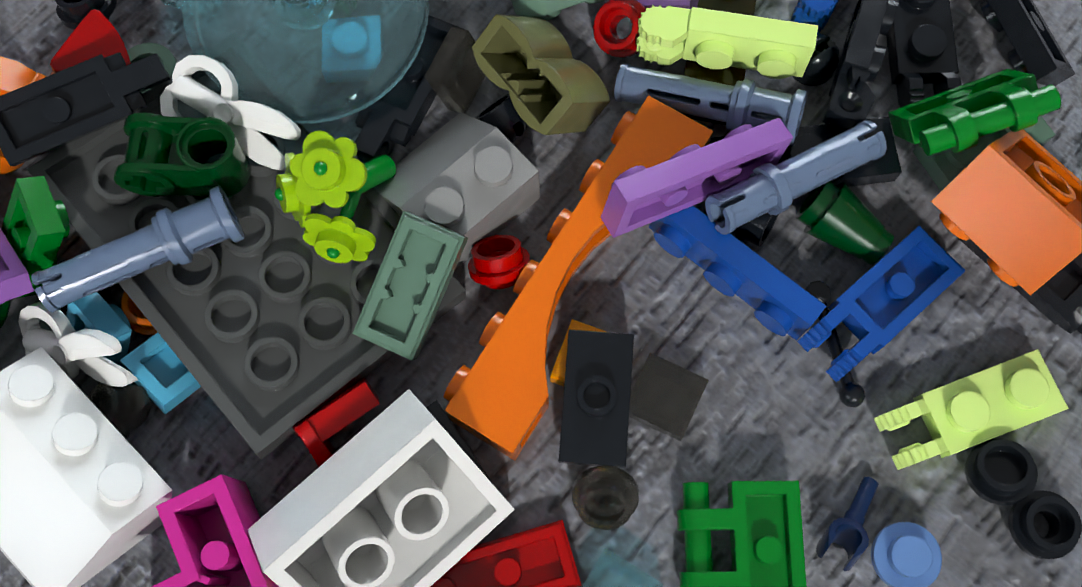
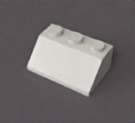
M40 347L0 371V550L32 587H81L162 525L156 506L171 499L172 489L48 353Z
M408 389L247 530L262 572L279 587H431L515 509L412 391Z

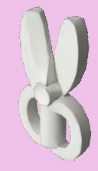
M188 55L176 63L172 74L173 83L168 85L160 96L161 114L163 116L182 117L178 111V100L207 117L221 119L227 123L235 134L244 154L256 163L275 170H286L285 156L260 132L288 140H298L301 137V129L296 123L282 112L265 104L238 100L237 81L233 73L223 63L205 55ZM196 71L211 72L221 84V95L193 80L191 75Z
M42 302L28 305L20 311L18 323L23 336L22 343L26 355L42 347L71 380L79 375L80 368L96 381L109 386L123 387L138 380L130 371L104 357L121 352L122 346L114 336L96 329L85 328L76 331L61 310L50 312ZM40 319L46 322L52 331L40 328Z

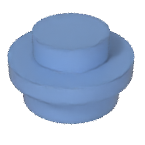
M911 522L890 524L876 535L871 547V561L874 570L879 578L890 587H928L936 580L940 573L942 554L939 544L927 529Z

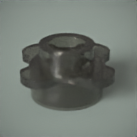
M99 382L91 390L89 396H87L125 439L129 437L131 429L138 428L146 421L151 409V400L146 390L134 382L123 387L109 386Z

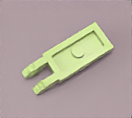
M652 5V8H646L645 12H641V18L638 21L639 37L636 40V51L639 52V57L644 58V61L648 60L650 63L656 61L658 65L670 66L682 58L683 60L696 61L699 65L709 69L736 67L756 70L761 75L774 79H783L790 76L803 77L815 50L818 25L692 7V9L672 6L662 8L661 5L658 7Z
M1037 349L925 392L913 398L914 402L875 417L874 421L881 432L884 430H896L910 424L911 420L922 417L932 441L924 444L919 442L900 449L898 454L891 456L897 470H900L939 454L941 458L953 455L1069 408Z

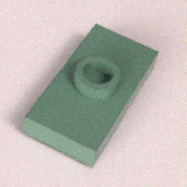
M403 211L352 334L409 360L417 359L468 238L413 213Z

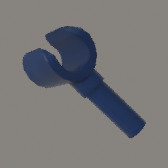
M863 477L849 510L846 511L843 518H838L831 523L817 544L816 552L819 558L823 557L831 543L842 546L848 554V561L843 568L845 572L851 570L869 545L867 532L862 526L865 522L864 517L879 485L875 479Z

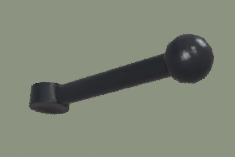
M813 281L805 290L827 306L818 317L820 321L830 312L826 302L830 299L831 291L824 282ZM834 328L832 335L826 340L833 360L843 352L836 328ZM849 371L840 379L842 387L840 388L839 399L847 407H858L864 402L865 391L861 385L854 382L852 373Z

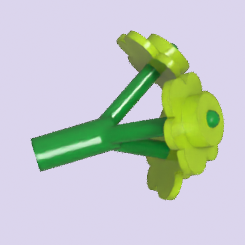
M318 130L311 132L305 138L303 153L294 155L293 152L285 154L286 171L284 174L276 175L277 189L274 195L279 200L283 212H292L295 221H299L300 227L305 228L303 240L309 245L314 246L316 253L322 258L335 263H348L351 260L366 261L370 251L375 248L376 237L371 232L356 227L352 220L361 194L394 177L396 165L387 155H380L363 164L355 158L357 146L353 140L347 137H339L335 140L331 134ZM325 202L329 207H342L339 216L331 219L323 214H311V206H318Z

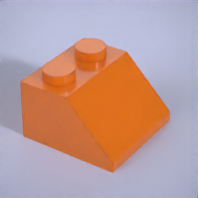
M1024 129L1017 132L1010 131L989 144L931 201L941 211L939 214L940 220L952 234L965 241L971 239L989 256L987 259L989 267L1002 281L1013 287L1020 285L1029 295H1032L1082 253V181Z

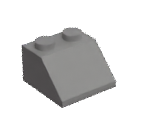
M462 112L458 113L397 163L394 177L374 187L400 217L403 211H407L468 238L455 270L472 257L471 249L477 242L484 238L498 235L540 199L539 170L497 127Z

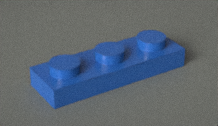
M694 206L650 223L649 228L655 232L654 238L665 251L677 258H683L684 256L689 258L704 270L703 275L712 287L729 297H733L736 294L755 309L754 315L757 320L777 335L785 336L788 334L797 341L827 307L732 234L723 235L715 229L717 223L714 221L710 222L708 216Z

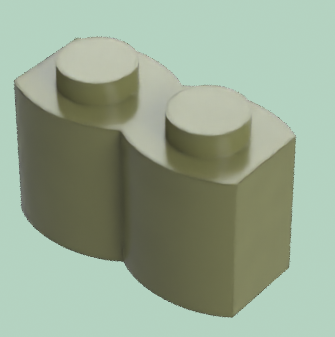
M495 14L472 46L476 62L485 76L498 87L509 90L512 104L519 116L529 127L541 134L554 135L585 132L610 102L608 91L598 74L585 63L573 59L570 47L564 36L554 25L544 19Z

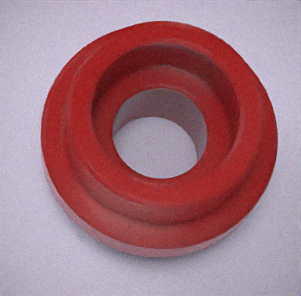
M609 0L599 9L594 20L593 33L596 43L602 51L618 58L631 57L639 53L636 51V40L639 37L638 21L641 18V12L646 11V8L637 0ZM628 17L632 23L631 33L626 38L620 39L616 31L617 25L623 18Z
M494 235L480 240L472 247V258L468 263V270L474 282L486 285L491 289H505L515 285L520 273L530 261V255L526 249L521 247V242L517 237L512 235Z

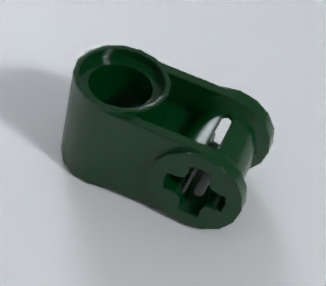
M146 112L134 113L126 118L123 129L129 139L123 164L116 167L114 173V181L121 188L132 193L153 197L167 195L209 196V190L220 185L227 197H230L240 192L248 183L251 175L250 163L231 127L221 119L212 117H169ZM225 153L219 160L204 164L211 156Z

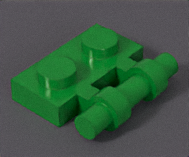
M1005 69L890 111L888 115L895 136L914 145L918 144L927 156H931L950 148L954 153L970 149L978 145L979 138L1009 128L1012 132H1017L1036 125L1039 116L1061 108V98L1057 88L1052 84L1038 89L1035 74Z
M731 481L727 483L729 508L710 509L708 482L682 483L683 509L677 510V531H684L686 572H679L680 587H807L799 481ZM711 531H730L732 571L713 572Z

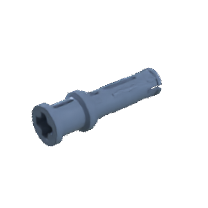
M622 63L616 78L614 98L618 102L626 101L642 105L649 95L680 113L726 122V129L731 131L745 124H751L753 127L780 118L793 136L789 146H794L800 129L808 91L797 89L792 95L757 88L755 81L749 79L737 81L735 86Z
M218 185L209 190V197L172 212L166 207L157 211L156 216L151 218V225L82 253L58 265L34 272L31 275L32 283L36 286L39 284L43 285L42 287L35 288L37 296L46 309L50 312H55L65 305L165 262L171 261L174 265L179 263L185 265L193 261V254L229 238L235 243L245 239L239 219L221 186Z

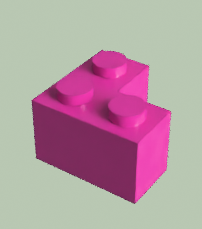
M221 474L156 506L181 572L152 587H279L262 572L247 530L260 519V516L246 482Z

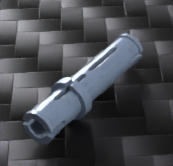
M864 120L855 127L777 165L765 163L752 170L754 173H751L749 179L706 198L705 207L710 222L724 216L725 220L717 223L715 229L721 234L727 235L736 228L766 213L778 215L788 210V206L792 204L794 199L871 160H877L885 155L887 147L883 132L880 131L864 139V135L877 128L874 122Z

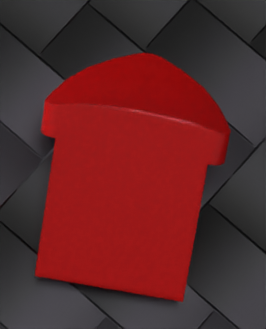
M93 9L64 42L52 58L50 66L57 73L102 54L104 57H108L119 52L126 65L131 63L125 44L115 27L99 10Z
M362 378L292 428L302 440L318 467L336 453L328 438L380 404L378 396L367 379Z

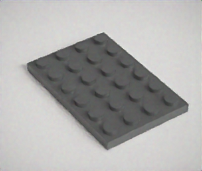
M237 34L204 54L223 63L233 73L238 84V100L261 103L285 114L301 129V137L298 140H288L260 132L284 156L286 153L292 152L294 155L303 153L305 138L311 132L323 131ZM196 71L191 75L193 80L221 95V84L211 72ZM172 75L170 76L171 80L157 85L142 94L148 106L134 111V113L146 112L162 115L160 96L165 88L173 83ZM178 100V111L182 117H207ZM126 119L63 145L27 168L33 177L45 176L53 200H61L64 203L70 224L91 250L151 225V218L156 216V212L167 207L170 211L174 212L209 197L189 195L145 196L132 193L117 185L114 181L115 169L118 165L124 163L129 139L123 129ZM225 153L211 156L204 164L219 160ZM246 156L251 169L248 183L240 192L228 197L239 219L245 239L235 243L229 238L194 253L193 261L188 264L181 265L179 263L174 265L171 261H168L121 281L119 285L255 454L262 460L295 433L292 429L362 378L367 377L396 354L352 333L401 217L374 187L362 193L352 221L356 227L365 229L376 237L375 248L370 251L368 259L363 262L351 260L348 263H335L328 261L316 253L314 246L309 245L303 240L305 228H301L299 221H295L292 212H283L279 200L274 195L277 189L276 175L284 174L286 170L271 169L256 163ZM324 202L318 206H311V214H323L332 219L335 216H339L342 207L332 208ZM454 276L451 278L432 324L466 298V289Z

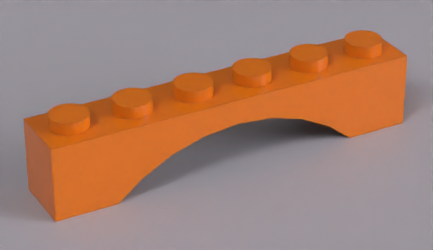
M649 95L637 114L628 110L623 115L611 137V143L616 145L605 163L596 159L591 164L580 184L579 191L584 193L573 212L564 208L551 226L546 240L552 243L547 253L540 263L531 259L520 273L513 288V292L519 296L506 315L499 311L495 313L485 327L479 340V344L485 348L472 368L466 365L461 366L448 384L443 398L448 400L449 404L444 411L453 423L514 461L517 459L549 407L545 371L546 351L556 307L575 272L590 253L611 236L600 217L612 183L620 174L632 167L642 165L647 169L670 160L674 154L687 146L698 144L700 147L709 145L714 131Z

